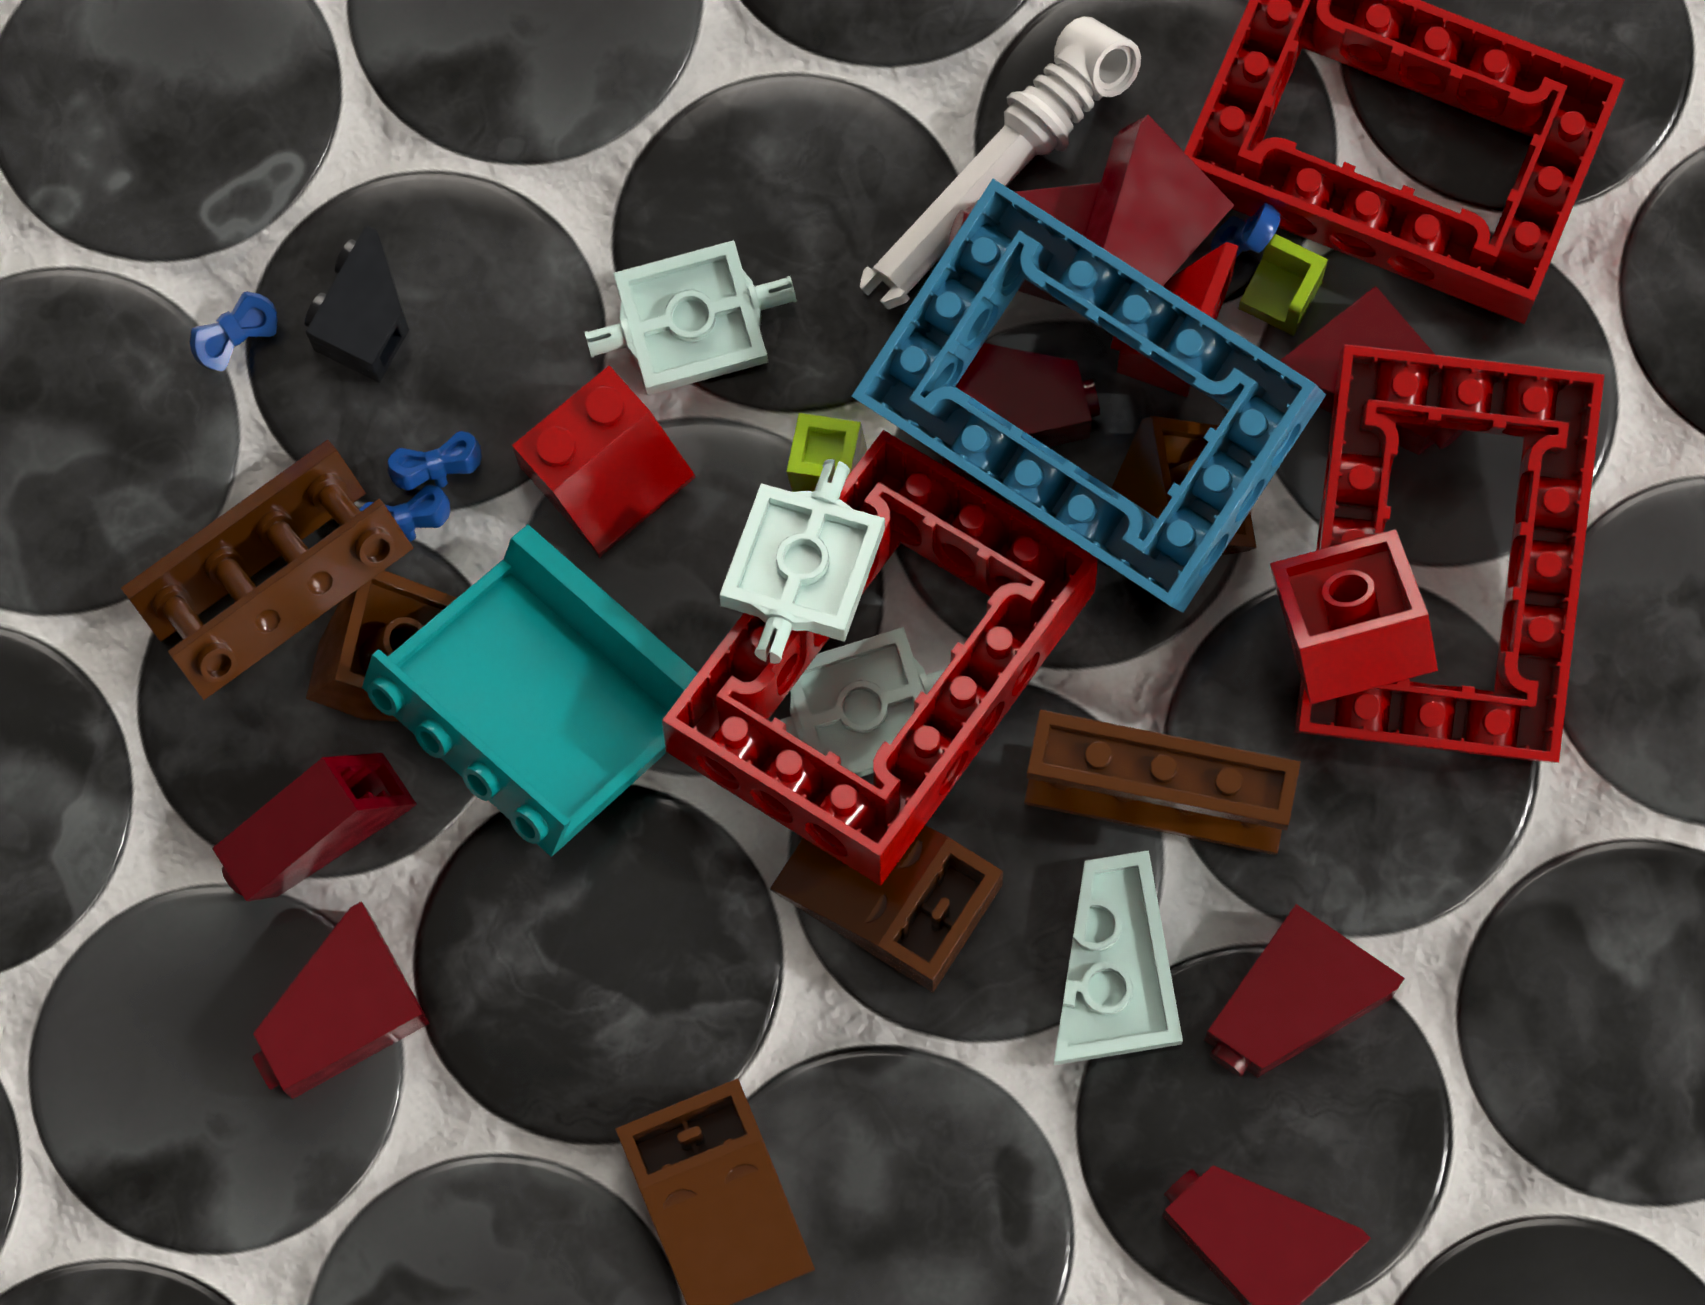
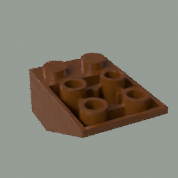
M925 825L881 886L802 838L770 887V890L934 993L1002 887L1003 871L950 837Z
M738 1078L615 1128L687 1305H733L815 1271Z

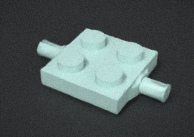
M733 240L615 272V282L621 300L619 317L621 323L589 332L585 331L584 333L591 358L628 347L629 353L639 364L648 396L768 363L766 349L760 332L761 310L791 302L795 303L797 299L790 276L754 286L753 281L742 269L735 241Z
M825 460L818 483L813 492H790L762 483L759 487L720 592V604L722 607L757 616L766 622L758 647L754 652L759 659L765 662L769 653L770 663L778 664L781 662L784 648L792 630L809 631L844 642L846 640L885 531V518L854 510L839 499L846 477L850 472L849 467L843 462L839 461L835 470V460Z
M904 627L824 651L816 655L789 691L791 696L790 717L781 719V721L786 724V731L825 756L831 751L841 758V766L859 777L872 774L873 759L884 741L889 744L892 743L914 713V701L921 691L928 694L945 669L929 674L925 673L923 667L913 657Z

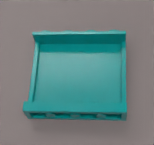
M527 524L510 539L502 561L388 657L379 649L373 653L362 688L368 693L370 700L377 709L386 715L394 716L415 735L419 745L425 752L435 758H441L463 778L465 785L472 794L481 800L489 801L511 821L513 828L519 836L529 843L537 844L552 857L667 753L662 719L697 675V672Z

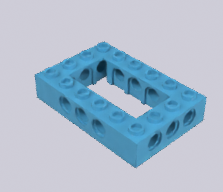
M992 179L852 394L853 398L1182 613L1326 396L1314 382L995 179ZM1025 279L1229 410L1217 430L1209 428L1204 436L1208 443L1181 485L1179 486L1174 482L1167 494L1172 496L1159 518L1154 517L956 387Z

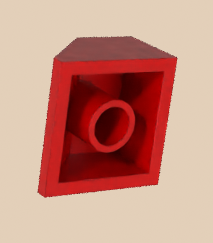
M610 365L512 445L519 467L599 558L695 479V474L651 411Z
M1396 529L1270 563L1295 660L1311 705L1438 671L1429 614Z

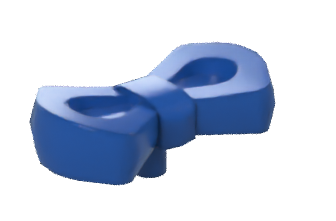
M1264 203L1252 217L1245 220L1231 216L1216 232L1211 243V251L1225 242H1229L1238 246L1236 257L1242 251L1252 250L1260 253L1276 233L1280 223V213L1274 206Z
M248 291L243 292L232 312L228 311L221 314L216 320L218 323L192 328L190 335L192 355L200 365L211 370L224 371L228 366L234 346H238L248 337H271L276 334L278 318L274 304L261 294Z
M459 431L440 448L427 452L398 448L388 459V474L392 483L404 490H412L430 478L434 480L437 487L441 488L448 484L447 474H469L474 472L482 460L481 446L471 433Z
M426 485L406 503L395 506L385 505L409 541L416 539L415 528L441 527L451 513L450 501L441 488L434 485ZM373 502L365 503L359 510H364Z

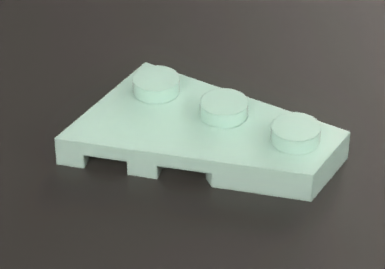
M1149 850L1086 860L1084 862L1053 1065L1182 1045L1183 1038Z

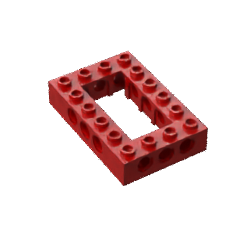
M1249 0L1184 153L1234 204L1233 210L1252 217L1264 203H1268L1274 206L1280 213L1278 227L1525 324L1625 79L1421 0ZM1302 48L1533 137L1490 244L1488 224L1481 216L1464 208H1462L1460 213L1414 196L1415 189L1403 185L1402 189L1399 190L1355 173L1356 166L1344 162L1343 166L1340 167L1296 149L1297 143L1288 139L1272 137L1263 140Z
M1348 344L1343 346L1339 353L1316 551L1384 533L1385 524L1390 520L1391 506H1387L1393 459L1398 454L1399 446L1396 423L1523 438L1494 692L1475 689L1473 686L1435 685L1412 682L1410 679H1405L1311 705L1301 678L1294 732L1536 762L1559 763L1605 374Z
M885 430L880 433L848 475L839 497L840 500L854 510L885 518V531L862 594L898 546L903 544L988 595L990 599L987 602L986 615L964 645L957 642L951 650L950 664L928 694L921 691L914 701V713L892 743L889 744L884 741L873 759L874 785L841 766V758L831 751L825 756L786 731V724L776 717L772 722L768 720L830 637L809 631L792 630L784 648L781 662L778 664L770 663V653L765 662L759 659L754 652L758 647L766 622L757 616L743 613L662 719L667 753L879 886L884 883L1094 594L1098 558Z

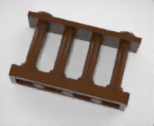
M328 439L121 587L160 642L175 631L181 636L183 640L168 650V653L203 700L214 694L414 549L380 498L362 511L354 504L366 492ZM333 518L340 527L308 549L302 540ZM279 556H282L288 565L256 587L250 577ZM229 593L235 600V603L206 624H203L198 615Z
M1040 709L1027 770L1029 781L1024 804L1277 855L1282 830L1287 831L1301 761Z

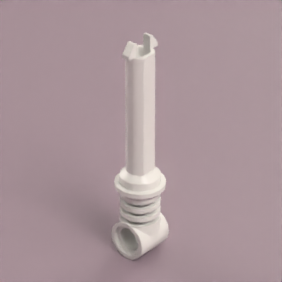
M1083 16L1069 23L1057 39L1054 48L1055 64L1049 63L1044 68L1045 76L1038 75L1033 80L1035 87L1028 86L1022 92L1010 93L1007 97L1009 107L1004 111V127L873 267V270L868 266L863 270L860 288L863 292L869 295L883 281L891 288L880 300L885 308L889 310L905 304L910 299L907 295L908 292L947 250L950 231L959 211H965L978 201L992 179L1007 187L1035 155H1049L1054 149L1064 151L1069 145L1068 134L1073 130L1072 122L1079 123L1084 118L1083 111L1089 112L1094 107L1093 100L1099 101L1103 96L1114 97L1120 95L1133 83L1141 65V53L1138 46L1132 40L1092 17Z

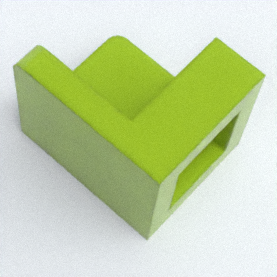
M1274 234L1264 248L1262 260L1239 302L1238 309L1294 336L1322 284L1328 259Z
M804 413L798 414L786 471L792 492L815 491L823 469V463L827 459L835 460V470L840 461L849 467V474L867 452L861 422Z

